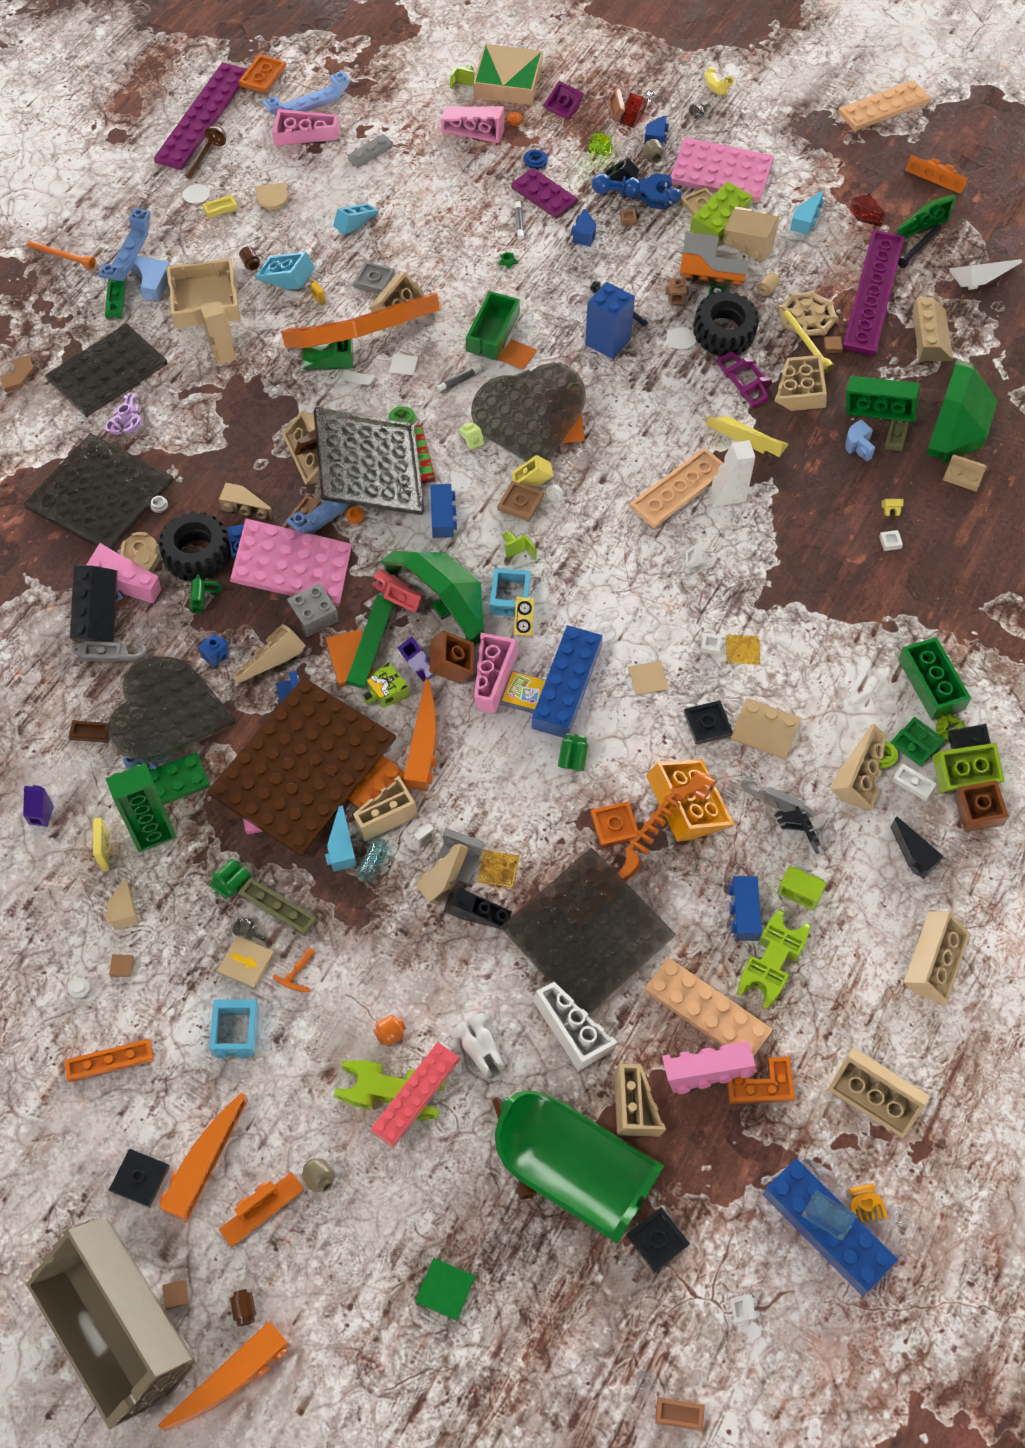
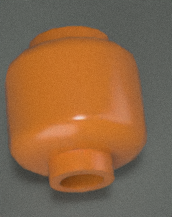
M388 1015L376 1022V1029L373 1031L380 1045L384 1044L389 1047L404 1038L403 1030L406 1029V1026L401 1018L397 1019L394 1015Z

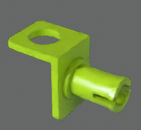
M469 64L464 69L455 67L450 75V88L452 89L457 82L473 86L475 79L474 67L472 65L469 66Z
M511 530L503 534V539L507 542L504 545L507 558L527 550L534 560L537 559L536 547L526 535L517 538Z

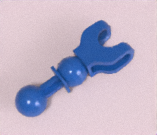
M599 173L594 176L591 184L593 190L598 194H605L609 190L621 191V197L624 194L629 198L639 196V200L646 202L650 208L665 209L668 206L669 199L667 195L658 191L665 190L666 188L670 189L672 178L669 175L656 173L648 178H641V182L634 177L626 180V176H624L623 182L612 181L608 175Z

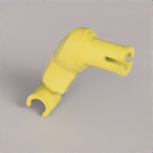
M707 67L708 72L704 73L707 87L717 95H725L728 92V88L734 84L733 77L727 76L721 81L717 78L714 67Z

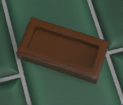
M72 720L68 737L70 740L108 743L112 726L110 723Z

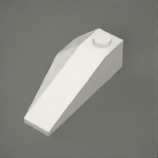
M1022 259L949 268V270L961 287H968V290L978 289V285H984L1022 263Z

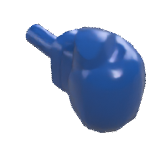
M666 188L664 191H658L667 195L669 199L668 206L677 204L682 196L681 191L676 188Z

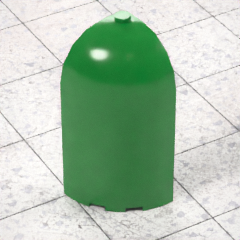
M524 1090L515 1093L510 1099L506 1097L500 1107L503 1111L498 1119L495 1130L496 1151L504 1167L519 1181L618 1244L629 1228L632 1219L635 1218L643 1205L640 1199L642 1197L646 1198L649 1191H651L664 1165L567 1104L549 1095Z

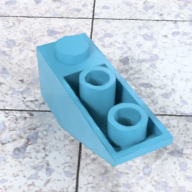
M820 191L796 208L790 230L808 235L810 229H814L815 218L818 219L821 210L819 208L823 207L825 201L822 198L824 191Z

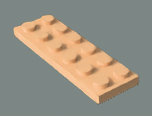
M912 80L841 107L838 114L854 131L927 104L930 102L931 97Z
M704 447L633 500L629 508L651 527L656 528L713 484L712 480L714 476L718 475V468L723 462Z
M669 957L644 988V992L721 1046L749 1041L753 1058L773 1030Z

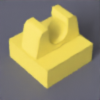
M904 499L882 500L885 516H890L891 509L895 511V516H899Z

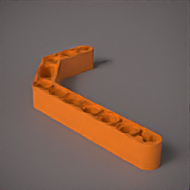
M438 293L426 294L349 320L314 327H294L281 330L285 348H307L358 338L439 311L441 307Z

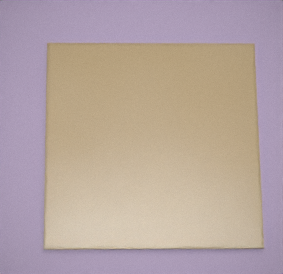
M661 661L628 667L636 695L669 689Z

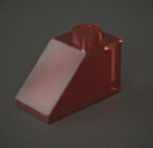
M630 92L625 105V112L622 114L619 123L634 128L643 116L648 100Z
M870 193L853 198L850 212L857 221L878 227L882 226L885 213Z

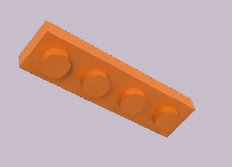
M149 1038L66 1059L64 1063L67 1081L70 1083L153 1062L154 1055Z

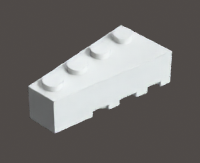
M750 440L734 442L724 457L725 462L719 466L718 475L714 476L712 486H709L707 489L712 507L746 502L755 461V454Z
M555 982L536 991L533 1002L578 1071L614 1052L618 1042L613 1037L608 1036L604 1032V1028L588 1017V1013L584 1009L581 1010L574 1003V1000Z

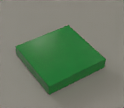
M433 1258L415 1303L458 1321L475 1280V1275Z

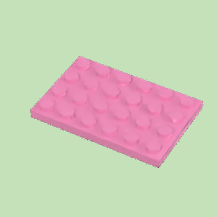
M685 137L670 177L672 178V184L695 189L706 187L710 192L714 193L728 181L754 196L753 201L760 202L774 156Z
M245 519L230 582L289 596H294L312 586L321 584L334 606L339 607L352 544Z

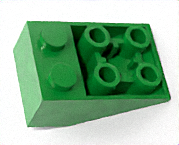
M353 339L303 348V370L353 368Z

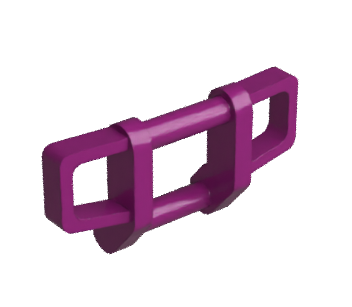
M729 352L717 360V366L722 370L726 378H729L738 388L739 394L747 401L751 408L755 409L768 401V394L764 388L769 387L772 384V380L764 375L753 358L741 359L734 352ZM729 359H734L737 362L727 369L723 365ZM744 369H751L758 378L744 386L736 374ZM760 389L763 397L752 401L748 395Z

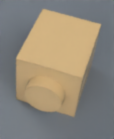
M141 546L133 562L153 573L162 558Z

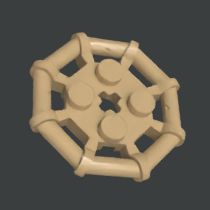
M812 290L806 293L795 294L792 292L777 308L782 321L781 326L797 334L783 314L784 311L788 310L808 337L825 336L830 328L839 320L833 306L834 302L814 293L815 291ZM791 303L793 305L792 309L788 308Z

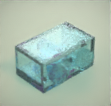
M815 1190L801 1216L841 1241L847 1235L857 1216L818 1190Z

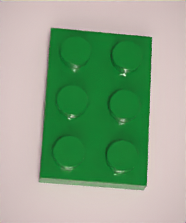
M197 752L158 766L157 769L149 770L163 805L211 787Z

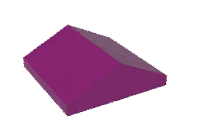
M558 81L543 108L568 120L578 111L584 93Z

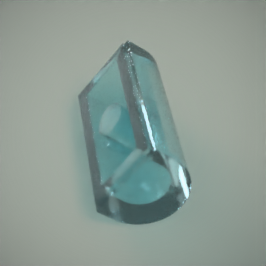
M373 838L357 871L358 877L370 883L374 882L389 850L384 839Z

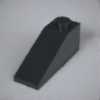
M897 816L891 825V830L911 871L924 879L939 865L943 855Z

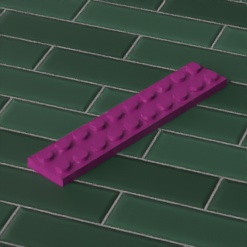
M222 62L154 156V162L183 170L206 137L205 130L216 123L240 89L239 80L248 69Z
M878 230L872 231L842 347L844 350L875 356L904 236Z

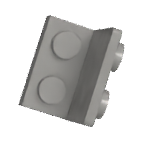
M321 584L312 586L287 599L301 622L306 638L339 622L337 609Z
M446 828L443 833V845L436 861L444 858L449 853V849L454 845L460 843L467 846L469 849L456 881L469 885L484 852L483 841Z

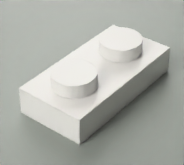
M904 764L900 766L892 779V782L924 801H927L937 783Z

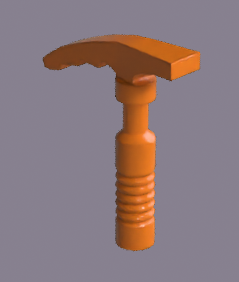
M309 947L294 965L291 973L286 975V978L274 974L273 979L286 988L299 992H310V988L298 986L291 982L294 980L296 973L300 972L308 960L315 954V951Z

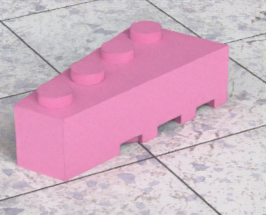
M504 106L446 107L441 117V131L499 143L504 133Z
M278 109L272 131L275 146L338 140L340 132L338 115Z
M99 543L87 565L117 570V590L121 591L124 595L154 604L161 592L158 576Z
M481 633L474 699L477 710L496 713L519 651L515 639Z
M749 1041L722 1045L718 1051H715L713 1048H704L698 1054H689V1051L681 1052L677 1058H670V1054L663 1055L667 1079L673 1093L685 1094L693 1088L704 1089L710 1087L713 1083L720 1082L723 1084L732 1081V1078H748L753 1076L757 1069Z

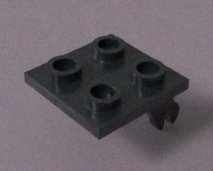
M796 806V810L788 812L778 811L775 813L776 818L782 816V818L777 820L779 824L786 823L780 826L781 829L805 831L815 853H820L818 850L820 842L806 811L802 812L799 806Z

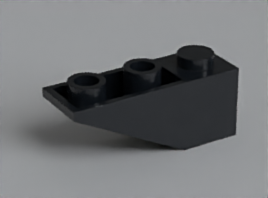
M460 887L449 893L444 912L461 920L502 930H507L512 911Z

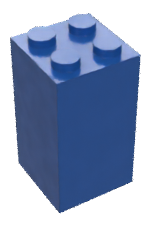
M606 282L588 301L585 345L613 359L631 339L635 296Z

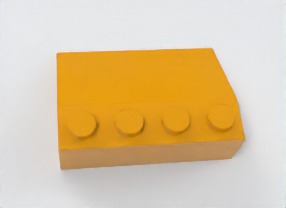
M696 759L657 762L647 773L646 777L659 804H662L665 796L671 793L672 787L679 788L688 785L698 770L708 776L710 774L703 760ZM716 786L704 801L696 796L688 798L687 801L680 798L678 802L681 805L678 809L673 806L669 808L673 812L672 817L669 818L665 815L677 842L694 840L734 825Z

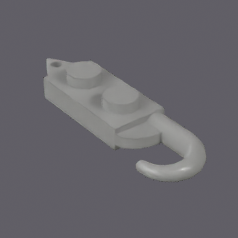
M84 641V644L71 648V651L81 657L82 661L136 662L143 659L147 652L145 645L136 642L135 645L141 648V652L136 655L128 654L124 644L115 642Z
M745 778L741 781V786L747 793L762 799L763 802H766L773 808H779L788 812L796 810L795 807L799 806L802 812L806 811L808 817H814L815 812L805 805L806 802L772 787H762L759 790L747 784H754L755 781Z

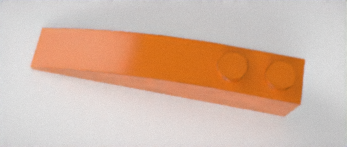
M425 679L403 780L406 788L428 791V786L433 783L434 773H431L432 767H436L437 756H435L436 717L430 681Z
M240 1093L218 1114L192 1146L178 1171H174L170 1179L171 1185L168 1191L162 1194L159 1201V1208L163 1213L186 1223L188 1222L248 1102L245 1094Z
M270 1321L267 1322L158 1424L159 1428L167 1431L189 1422L225 1402L258 1377L260 1379L270 1370L269 1365L273 1361L281 1360L288 1353L289 1343Z

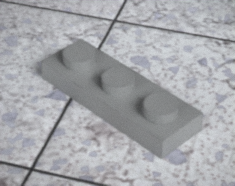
M382 134L348 154V160L358 168L392 148L393 142Z

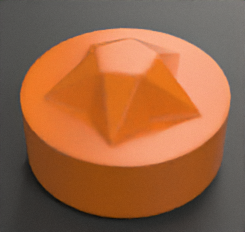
M510 112L507 115V123L511 126H519L522 123L521 113Z

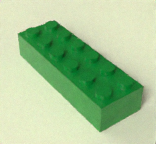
M146 763L135 765L129 770L117 772L105 778L112 798L138 852L177 838Z

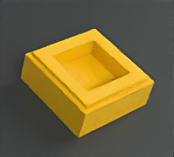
M316 281L311 283L312 296L320 305L325 304L324 290Z

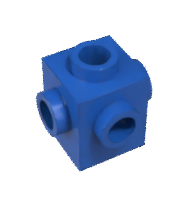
M215 633L198 646L201 658L213 668L218 663L224 661L230 654L228 642L223 637H218Z

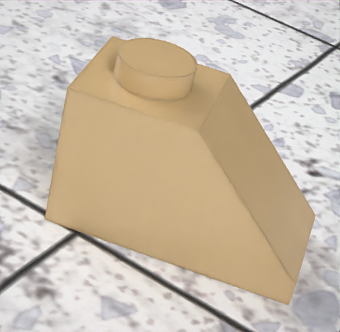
M126 879L121 882L106 904L108 912H105L107 924L111 923L114 930L139 923L132 889Z

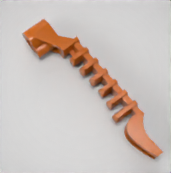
M698 770L688 785L679 788L672 787L671 793L665 796L663 803L657 806L655 813L650 815L651 818L647 822L645 821L643 828L637 831L634 839L630 840L629 846L625 849V865L613 879L621 885L638 872L642 861L635 850L637 849L645 855L649 854L650 849L641 843L644 840L652 845L654 839L648 836L650 832L655 835L658 834L660 830L655 825L657 823L661 826L665 825L666 820L662 818L664 814L669 818L672 817L673 812L669 810L670 806L678 809L681 805L678 802L680 798L687 801L688 798L693 796L704 801L714 789L717 781Z

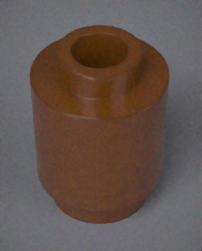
M247 246L240 250L239 256L245 267L251 271L258 269L260 259L254 249Z
M247 1289L233 1292L234 1296L229 1299L233 1321H236L237 1327L254 1323L256 1310L252 1292L247 1293Z

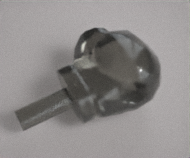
M701 102L698 104L693 103L689 106V113L695 119L702 118L706 114V108L711 105L710 103L705 105Z
M249 917L238 918L233 926L232 931L236 936H242L250 941L253 937L263 942L267 940L266 937L256 932L258 927L254 926L255 922Z

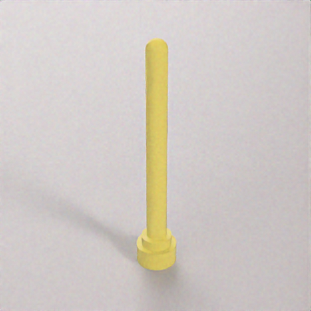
M788 310L784 311L785 318L812 354L821 355L824 374L830 372L834 367L832 361L823 357Z

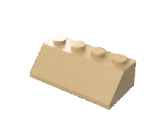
M917 297L912 313L919 361H953L946 309L933 297Z
M301 411L282 435L304 483L310 485L332 477L341 467V463L333 447L297 456L294 454L298 440L322 425L317 415Z
M928 911L904 983L915 994L942 1005H947L970 937V932L950 911Z
M854 1047L827 1089L903 1139L930 1096Z

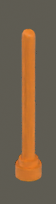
M27 242V246L81 263L84 268L93 270L96 265L95 257L89 255L81 257L36 242Z

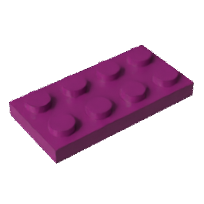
M534 168L511 183L512 189L555 219L578 203L577 197Z

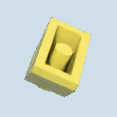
M535 455L512 472L513 481L526 486H540L553 477L551 463L538 455Z

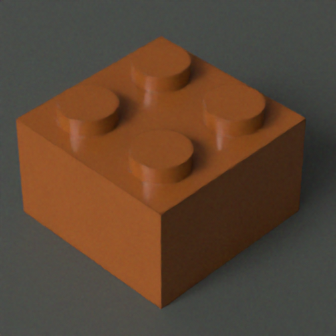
M445 630L430 640L429 672L461 684L473 675V642Z
M997 780L958 787L954 795L965 832L1004 825L1009 817Z

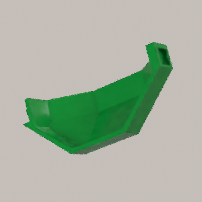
M958 359L955 361L947 393L926 452L927 455L943 459L941 464L950 461L953 455L962 456L984 446L998 402L974 364Z
M392 551L379 561L384 565L385 571L394 574L403 566L409 569L439 595L465 634V639L473 642L474 647L481 642L480 636L481 633H484L481 582L446 552Z

